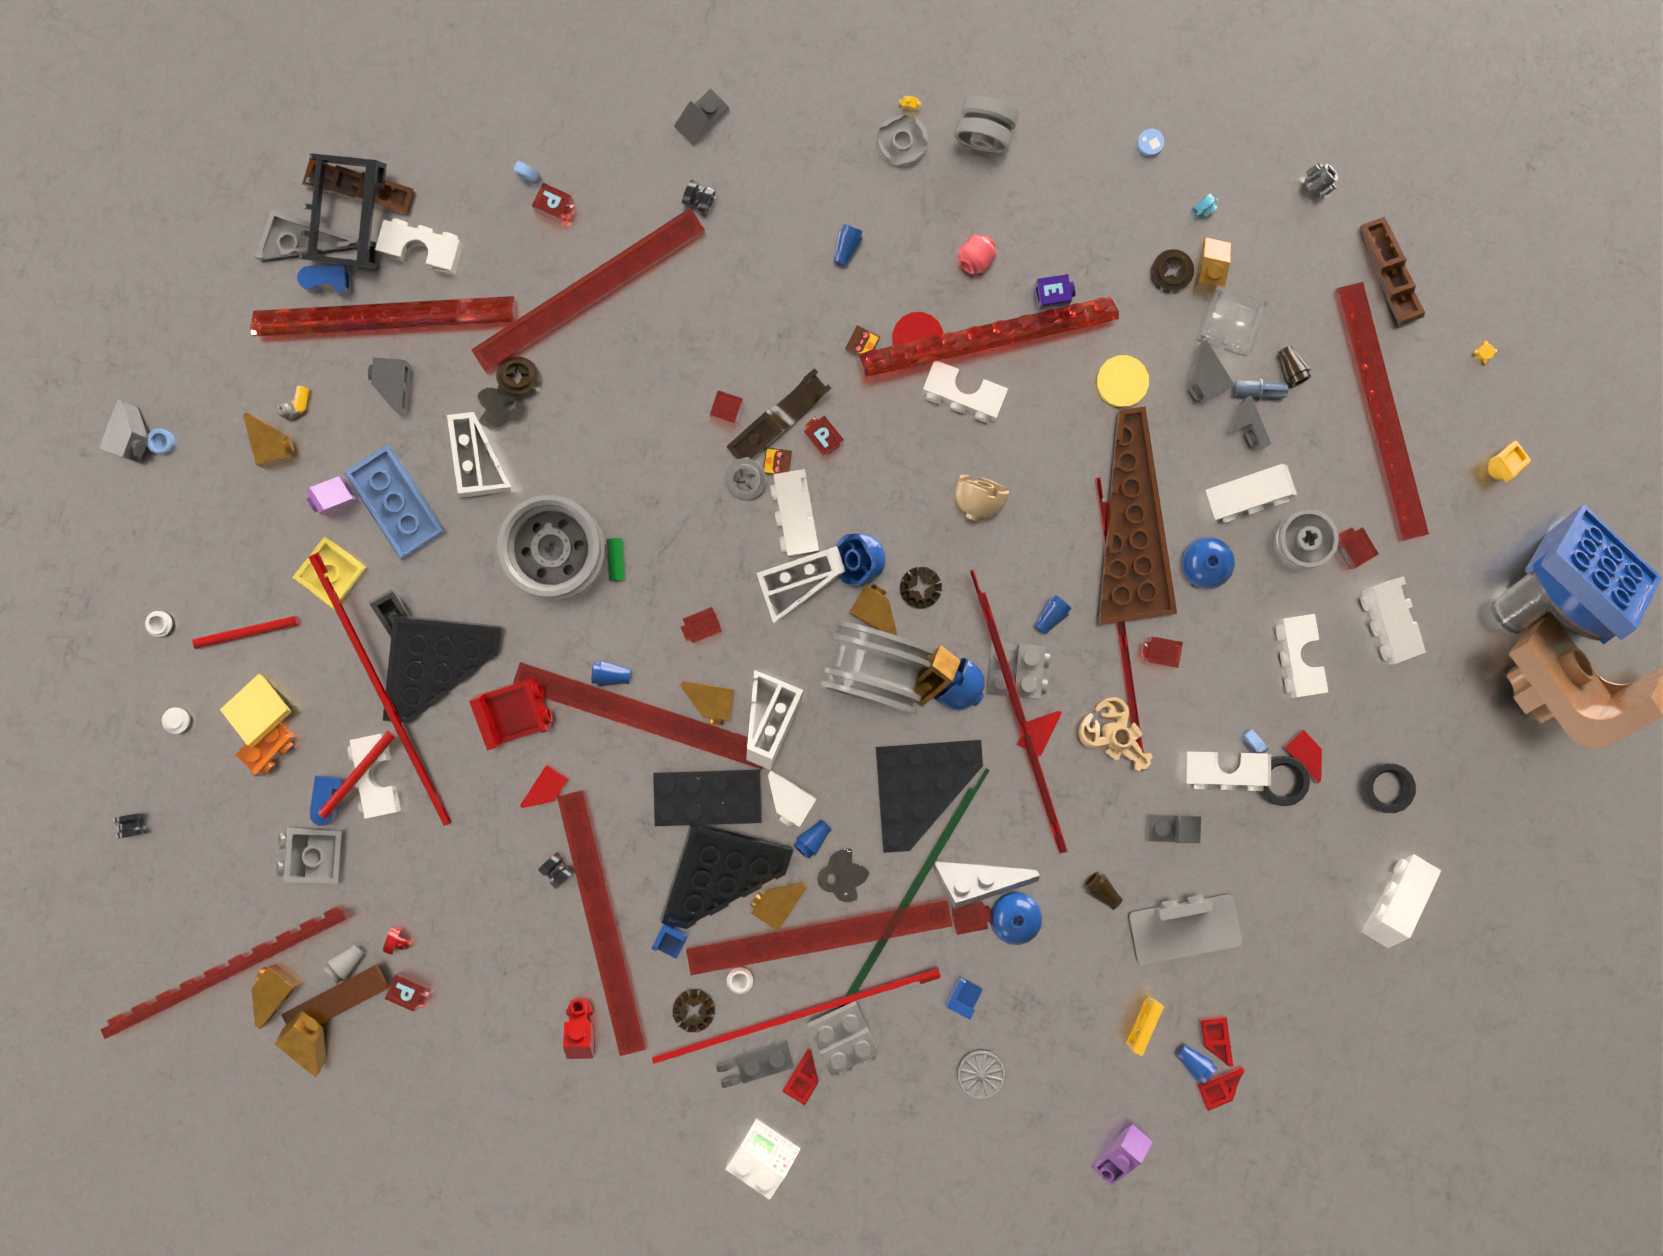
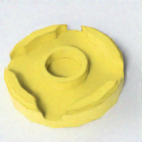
M1128 355L1115 356L1108 359L1099 369L1096 382L1097 390L1101 398L1109 405L1128 408L1137 404L1146 395L1149 387V374L1145 366L1138 359Z

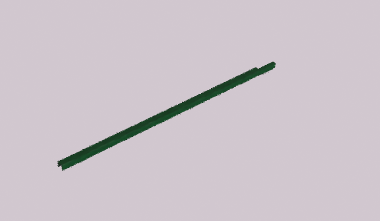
M985 768L974 789H968L845 997L858 992L989 773V769ZM847 1004L840 1005L837 1009H839V1008H841V1007H843V1006H845V1005H847Z

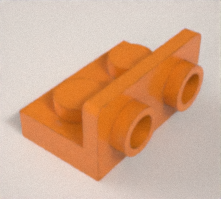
M280 722L253 748L245 744L235 756L252 770L251 774L254 777L262 776V774L266 776L276 766L274 761L280 755L285 756L294 747L292 742L297 737Z

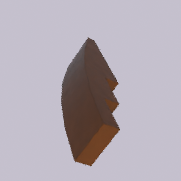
M309 159L302 185L314 188V184L306 183L307 177L315 178L316 161ZM326 164L323 191L362 203L365 172L359 173L339 165L332 166ZM385 179L384 190H376L374 206L407 214L414 189Z
M1386 217L1361 225L1360 229L1376 275L1399 326L1424 318L1425 311L1415 293L1416 285L1405 265L1407 259Z
M378 964L281 1014L287 1025L303 1011L320 1025L383 992L389 986Z

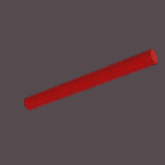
M295 615L192 640L194 649H199L299 626V622Z
M388 730L320 809L318 814L324 819L329 817L394 740L395 735Z

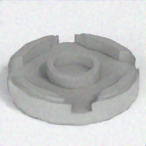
M898 114L888 118L882 123L877 135L879 154L887 163L895 167L915 165L923 158L927 151L928 134L926 127L919 119L905 114Z

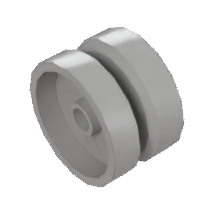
M978 95L965 97L961 109V115L964 118L958 120L954 135L957 140L965 145L987 152L1004 153L1009 151L1013 137L1010 130L1016 127L1019 116L1018 110L1008 103L990 97Z
M1312 509L1298 511L1282 520L1276 528L1273 538L1274 551L1279 560L1289 568L1300 571L1313 569L1329 561L1337 551L1339 542L1338 530L1332 519L1323 512ZM1304 537L1308 539L1306 544L1303 542Z

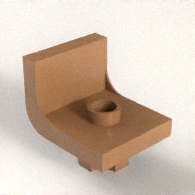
M1551 611L1535 619L1509 653L1517 666L1510 669L1506 676L1514 689L1513 698L1525 714H1533L1540 723L1554 716L1567 735L1582 746L1588 748L1607 747L1663 717V666L1629 684L1608 682L1594 671L1588 657L1582 650L1577 648Z

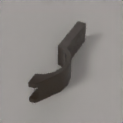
M815 368L803 378L789 395L771 409L765 411L726 446L736 459L748 457L753 460L784 431L802 419L832 389L829 384L825 386L816 376L819 372Z

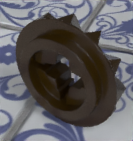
M1177 249L1166 250L1159 254L1154 261L1152 269L1155 283H1158L1163 290L1167 289L1175 292L1184 289L1194 276V264L1191 258L1185 252ZM1168 264L1172 267L1182 265L1177 271L1178 277H1175L1173 274L1164 276L1169 270Z
M524 357L506 359L500 364L496 372L499 388H502L506 394H515L517 397L523 393L529 394L530 390L536 387L539 378L535 364ZM517 369H519L521 377H525L520 378L519 384H516L515 379L511 378L515 377Z
M928 567L910 569L904 574L900 583V593L904 601L908 605L919 609L928 608L935 604L942 591V582L939 576ZM918 576H920L923 584H932V586L925 589L924 599H922L919 591H910L911 588L917 585Z
M685 991L677 997L673 1004V1018L677 1026L686 1032L698 1033L708 1028L713 1021L715 1015L714 1003L703 991ZM685 1003L692 1007L702 1003L698 1011L702 1020L695 1016L686 1020L685 1017L689 1010Z

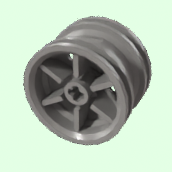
M540 495L518 504L506 516L497 538V553L500 565L506 576L517 587L541 599L564 601L586 592L597 581L606 560V543L603 532L597 522L580 505L561 496ZM561 520L568 521L566 529L558 527ZM535 523H540L542 526L541 531L538 533L532 530ZM576 541L584 543L582 550L577 551L574 548ZM555 543L557 547H560V550L556 551V556L553 557V554L548 553V549H552V544ZM525 547L531 549V554L528 557L522 555V550ZM566 565L573 567L574 571L571 575L564 573L563 569ZM540 568L546 569L547 576L545 578L538 577L537 572Z
M838 621L837 627L841 631L840 634H834L833 640L839 642V652L835 665L831 668L824 667L823 673L827 674L826 681L820 680L819 686L885 707L916 714L917 709L913 707L914 701L920 702L921 696L914 691L917 676L921 668H930L931 662L927 661L928 655H934L935 649L887 632L850 622Z

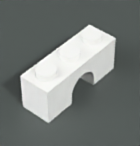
M395 218L392 219V222L383 220L375 248L380 256L406 262L407 255L413 247L425 246L428 248L426 264L430 269L456 276L464 247L460 240H458V236L448 232H443L442 235L432 233L433 230L422 225H418L417 228L409 227L407 222Z
M934 360L922 391L926 395L925 398L937 404H940L941 401L951 404L950 408L960 413H965V410L974 413V418L982 422L989 423L990 420L995 422L1008 388L983 379L981 387L977 392L964 394L957 389L955 384L959 369Z
M1315 614L1278 620L1279 625L1276 626V635L1278 641H1282L1283 651L1280 652L1282 666L1286 667L1288 677L1285 678L1287 693H1291V698L1327 693L1328 686L1324 666L1309 667L1301 659L1302 647L1308 642L1319 640Z
M384 734L350 740L351 746H348V756L350 761L354 762L355 768ZM389 746L355 785L356 788H359L361 797L357 800L360 814H364V818L401 812L397 786L381 787L373 778V771L376 765L380 762L391 760Z
M1187 751V783L1194 784V789H1210V784H1220L1221 790H1237V785H1248L1247 791H1264V786H1271V754L1241 753L1239 768L1234 773L1228 774L1222 771L1218 765V752Z

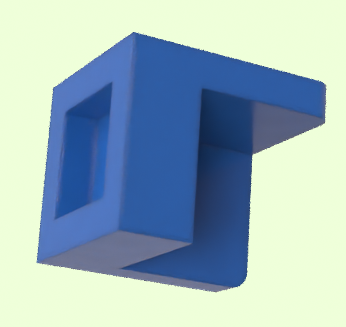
M664 924L651 949L654 951L659 950L677 959L689 934L674 926Z
M959 976L945 1003L946 1008L970 1020L975 1012L974 1006L982 993V988Z

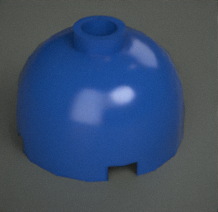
M865 533L846 534L840 538L836 546L838 547L845 572L839 578L844 583L854 586L867 585L878 579L886 563L885 551L881 543L873 536Z
M1213 537L1200 538L1190 543L1181 558V570L1186 580L1203 590L1216 589L1225 584L1232 576L1235 567L1234 554L1230 547L1222 540Z
M968 658L959 659L960 664L953 682L934 697L941 705L950 710L961 711L968 709L972 705L975 707L984 697L982 693L984 689L983 673Z
M1011 892L1003 894L995 900L990 909L989 921L991 929L998 939L1007 944L1022 945L1029 943L1037 936L1042 927L1043 916L1040 906L1032 897L1025 893Z

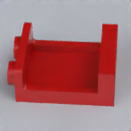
M534 677L475 695L469 701L487 751L497 748L501 743L540 731L541 733L547 732L552 726L553 718L551 711L548 707L545 708L542 700L544 697L543 689L540 683H536Z

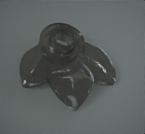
M499 385L498 389L492 387L485 388L477 394L479 403L486 409L479 419V422L484 426L499 427L507 420L516 421L524 415L525 403L522 398L517 397L515 394H506L502 388H499ZM515 404L512 410H508L510 405Z
M842 849L831 855L828 866L820 870L817 881L823 891L833 892L835 897L842 902H852L858 899L855 887L860 886L867 880L869 871L862 865L852 863L851 849ZM830 874L835 877L833 884H830L827 880Z

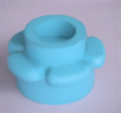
M1210 193L1194 206L1198 212L1197 215L1203 214L1206 217L1218 207L1215 203L1218 201V198L1214 199Z

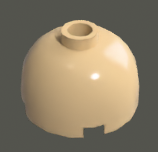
M971 475L959 476L955 489V499L959 508L967 513L966 517L968 519L980 522L982 518L996 516L1004 508L1009 495V490L1005 491L1004 486L981 477L979 481H970Z

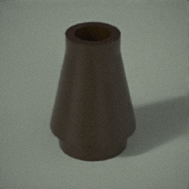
M1287 346L1278 352L1286 381L1290 382L1293 387L1311 378L1309 373L1311 369L1295 352L1292 346Z
M1098 871L1090 875L1083 885L1088 895L1107 905L1112 910L1116 909L1123 901V898L1117 893L1106 875L1100 874Z

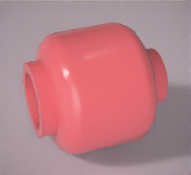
M986 235L970 236L958 251L959 265L970 274L985 272L997 256L994 241Z

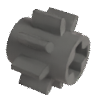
M1318 163L1306 171L1309 177L1305 179V185L1313 195L1320 193L1323 197L1337 188L1334 182L1338 180V176L1329 164L1322 166L1321 163Z

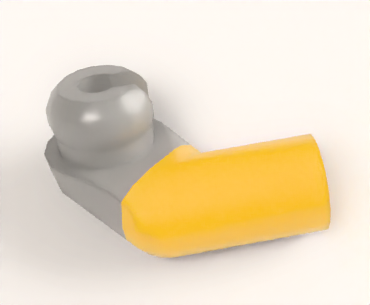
M297 386L294 400L287 404H279L277 414L286 420L293 419L306 410L310 389Z

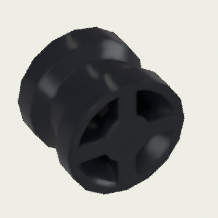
M140 813L113 818V823L117 825L118 830L115 834L116 839L144 834L143 829L139 827Z

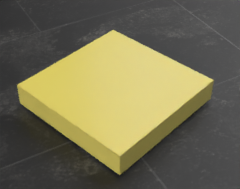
M324 536L309 556L319 552L328 570L324 575L325 577L328 576L342 603L368 568ZM307 558L292 578L334 609L309 558Z
M260 674L220 709L241 738L251 748L291 713V710L264 676Z

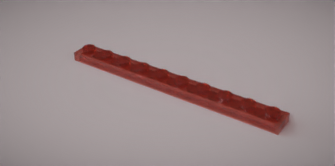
M687 209L480 343L471 351L486 373L490 372L506 359L513 357L704 233V227L692 209Z
M1360 282L1339 287L1335 291L1400 540L1405 541L1428 535L1424 512L1364 283Z
M514 296L258 310L253 311L250 330L252 336L514 322L516 303Z
M1111 296L1101 297L1096 300L1074 303L1070 306L1048 309L1031 315H1022L1018 318L1000 320L982 326H973L969 329L947 332L930 338H921L917 341L895 344L877 350L872 349L858 354L859 363L864 376L869 377L1118 320L1119 310Z
M519 663L513 683L534 677L536 683H540L543 689V698L762 770L764 768L746 760L747 736L528 664Z
M584 790L557 796L619 1055L623 1056L646 1050L647 1047Z
M946 899L686 949L690 975H696L952 927L948 900Z
M338 906L324 912L325 918L318 922L312 918L299 925L301 930L293 934L288 930L275 937L277 942L269 946L264 942L251 949L253 954L245 958L240 954L228 960L229 966L221 970L219 966L207 970L203 973L205 978L197 982L195 978L181 983L179 985L181 990L173 994L171 990L155 996L157 1002L149 1006L147 1002H143L131 1008L133 1014L125 1018L123 1014H119L107 1020L108 1026L100 1029L104 1039L112 1037L351 918L352 915L349 909L339 910Z

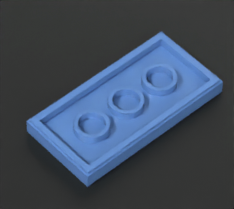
M389 444L344 472L400 560L403 561L446 533Z

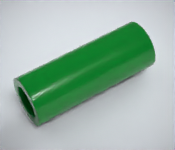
M622 538L606 539L609 581H624Z

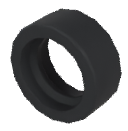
M1272 757L1271 770L1281 765L1294 769L1299 780L1298 787L1294 793L1285 797L1274 794L1269 786H1264V791H1259V793L1265 800L1274 805L1290 806L1297 804L1309 791L1310 777L1308 770L1302 762L1293 757Z
M1381 763L1373 766L1366 772L1362 780V794L1365 802L1372 809L1383 813H1397L1405 810L1412 803L1416 794V783L1413 775L1405 767L1394 763ZM1386 772L1398 775L1404 784L1402 797L1392 804H1385L1379 801L1373 791V784L1376 778Z

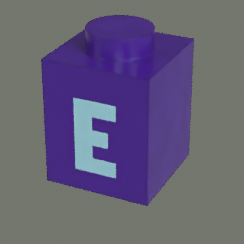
M1068 274L1036 280L1035 290L1039 310L1070 305L1072 297L1076 296L1074 281H1069Z

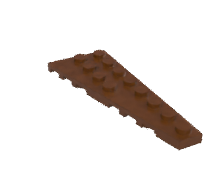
M1146 406L1122 409L1117 413L1099 625L1177 614Z

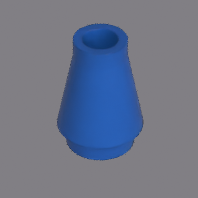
M843 224L842 229L838 230L833 260L848 265L849 260L863 239L861 237L863 231Z
M1055 595L1052 599L1049 598L1038 621L1034 625L1047 635L1052 628L1070 615L1068 612L1072 607Z
M601 660L600 663L593 662L591 683L597 684V686L629 684L630 668H623Z
M820 819L815 825L798 836L793 846L804 857L810 859L812 855L816 856L832 829Z
M1187 1045L1177 1055V1058L1183 1063L1196 1082L1199 1080L1205 1084L1217 1070V1067L1213 1065L1214 1061L1194 1051Z

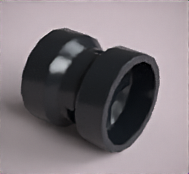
M692 179L685 189L682 204L688 207L693 205L698 208V211L707 214L715 198L716 190L711 187L704 188L700 186L699 182Z
M558 852L538 869L543 876H547L550 879V884L554 889H557L575 873L571 866L564 864L563 857ZM560 865L561 867L551 875L550 873Z

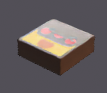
M857 325L845 350L869 361L880 340V336Z
M766 447L763 465L765 474L773 475L789 472L792 451Z

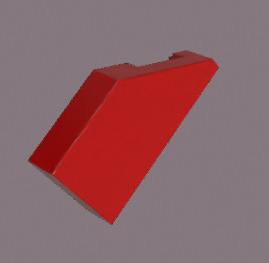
M1056 711L1027 722L1038 756L1042 755L1062 712ZM1021 734L1016 745L1026 749Z
M1301 730L1283 748L1291 757L1302 762L1308 770L1309 776L1319 784L1322 774V748L1305 730Z
M546 765L520 804V807L526 808L554 802L569 778Z
M1227 1017L1199 1019L1202 1046L1226 1065L1233 1067Z
M809 1048L782 1090L783 1093L804 1106L819 1083L812 1051Z
M1242 1066L1211 1078L1205 1084L1199 1083L1196 1085L1207 1111L1233 1101L1241 1076L1244 1074Z

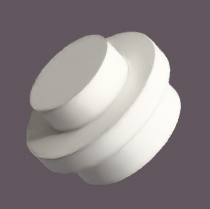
M154 611L147 616L145 628L154 637H164L172 629V619L163 611Z
M170 708L162 717V725L167 732L180 734L188 728L189 716L181 708Z
M734 968L727 976V986L733 993L744 994L753 985V976L746 968Z

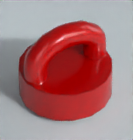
M390 928L383 946L384 953L393 955L395 948L407 950L410 947L409 942L400 937V929Z

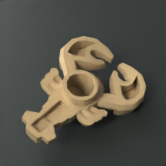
M1106 698L1097 704L1094 711L1097 713L1101 709H1107L1108 712L1101 713L1100 716L1105 719H1117L1116 723L1103 724L1101 729L1102 737H1099V723L1097 720L1093 721V727L1090 728L1089 724L1093 715L1089 714L1084 717L1079 726L1080 741L1087 748L1091 749L1108 746L1110 749L1106 750V754H1109L1110 757L1119 760L1120 756L1123 755L1135 762V771L1145 770L1151 764L1150 760L1153 757L1151 753L1143 754L1142 749L1138 746L1136 740L1142 736V732L1136 723H1133L1129 729L1127 728L1130 716L1129 707L1119 698Z

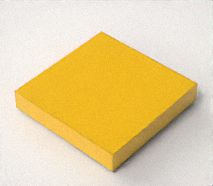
M1151 997L1145 998L1126 1041V1045L1134 1053L1141 1056L1144 1054L1164 1008L1161 1003Z

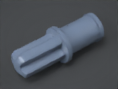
M1263 379L1259 381L1236 380L1235 397H1248L1251 395L1252 397H1258L1259 400H1262V397L1286 398L1288 395V384L1286 382H1263Z

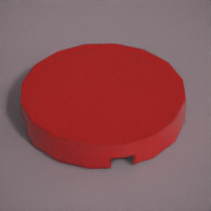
M911 312L902 316L896 323L892 333L893 347L897 355L904 361L913 364H925L934 360L940 353L944 343V331L939 321L932 315L925 312Z

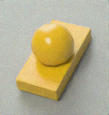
M1515 440L1507 445L1498 455L1490 459L1487 470L1493 479L1508 482L1531 462V459Z

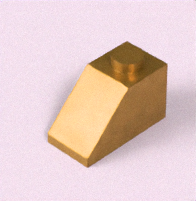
M1210 238L1204 239L1194 289L1215 294L1222 292L1225 288L1230 266L1231 243Z
M249 413L243 414L257 466L266 468L293 460L291 453L294 452V445L290 437H287L286 434Z
M872 584L871 587L865 585L849 614L876 630L897 636L889 598L884 596L886 591L875 584Z
M941 645L935 649L934 655H928L927 661L931 662L930 668H921L917 676L914 691L921 696L920 702H914L921 707L953 682L960 664V660Z
M681 681V688L701 716L708 718L707 723L723 725L724 720L730 721L734 689Z
M802 882L767 889L764 894L758 892L750 904L754 908L751 914L778 932L808 885Z
M272 965L268 968L263 967L254 977V980L257 982L253 985L251 991L255 1027L258 1029L268 1025L300 985L277 965Z
M303 1011L282 1029L274 1045L314 1077L319 1075L327 1059L323 1027Z

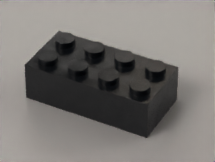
M761 769L653 773L655 826H686L691 823L699 825L762 823Z

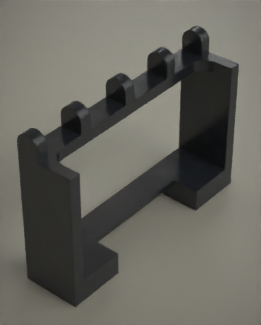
M309 153V159L316 161L315 178L307 177L306 183L314 184L312 204H304L305 210H311L310 230H301V236L309 237L307 254H299V259L317 263L376 269L378 252L375 248L377 242L371 241L375 192L376 190H384L387 164L371 159ZM327 163L366 167L356 260L318 256L317 254L324 175Z

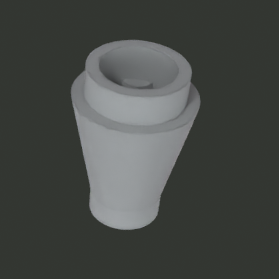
M353 945L348 950L328 960L324 970L338 984L341 980L345 981L364 955Z

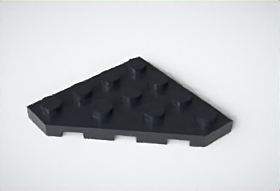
M393 615L386 693L400 721L404 723L413 721L421 712L432 706L454 686L475 672L478 667L498 654L501 627L498 625ZM384 708L382 721H391Z
M981 740L876 747L883 853L910 851L983 767Z
M691 823L660 918L661 923L688 929L703 917L711 916L721 911L734 900L740 897L744 898L761 889L763 884L775 878L777 880L786 875L793 853L792 847Z

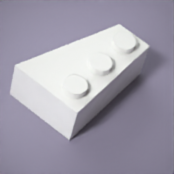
M474 412L447 415L458 498L511 492V485L495 457Z
M1284 464L1206 490L1215 520L1222 519L1223 523L1239 519L1238 514L1248 511L1249 515L1263 511L1264 505L1274 503V506L1287 503L1290 501L1289 497L1297 495L1288 466Z
M805 469L773 474L775 485H770L773 501L778 500L779 511H775L777 527L782 526L784 536L779 537L781 551L787 552L788 558L818 553L819 548Z
M836 546L756 573L773 623L782 620L844 573L845 568Z
M1404 576L1361 591L1363 596L1360 598L1362 607L1366 612L1369 611L1372 619L1370 622L1371 630L1376 637H1379L1382 644L1380 646L1381 655L1385 661L1389 662V665L1397 664L1426 653L1418 623L1416 621L1413 622L1409 608L1413 607L1411 599L1405 600L1401 586L1406 584Z
M755 670L746 760L771 770L802 703L803 690Z
M1415 854L1398 861L1394 868V876L1385 887L1381 898L1361 930L1363 934L1387 948L1410 939L1441 872L1440 869Z

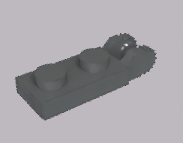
M787 1041L736 1056L733 1060L716 1065L717 1072H725L738 1066L740 1072L738 1076L729 1077L721 1081L722 1088L734 1086L741 1082L744 1084L794 1068Z

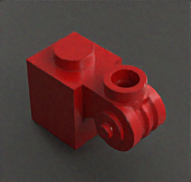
M570 1000L568 1009H566L569 1022H564L563 1049L566 1059H593L594 1030L591 1021H588L590 1015H593L592 1005L589 1000Z

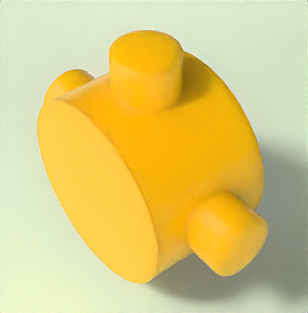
M904 96L903 100H899V105H902L901 107L907 111H916L917 107H921V102L916 97Z
M1483 341V345L1474 350V355H1477L1478 359L1483 361V364H1488L1489 359L1497 355V350L1491 344H1488V341Z

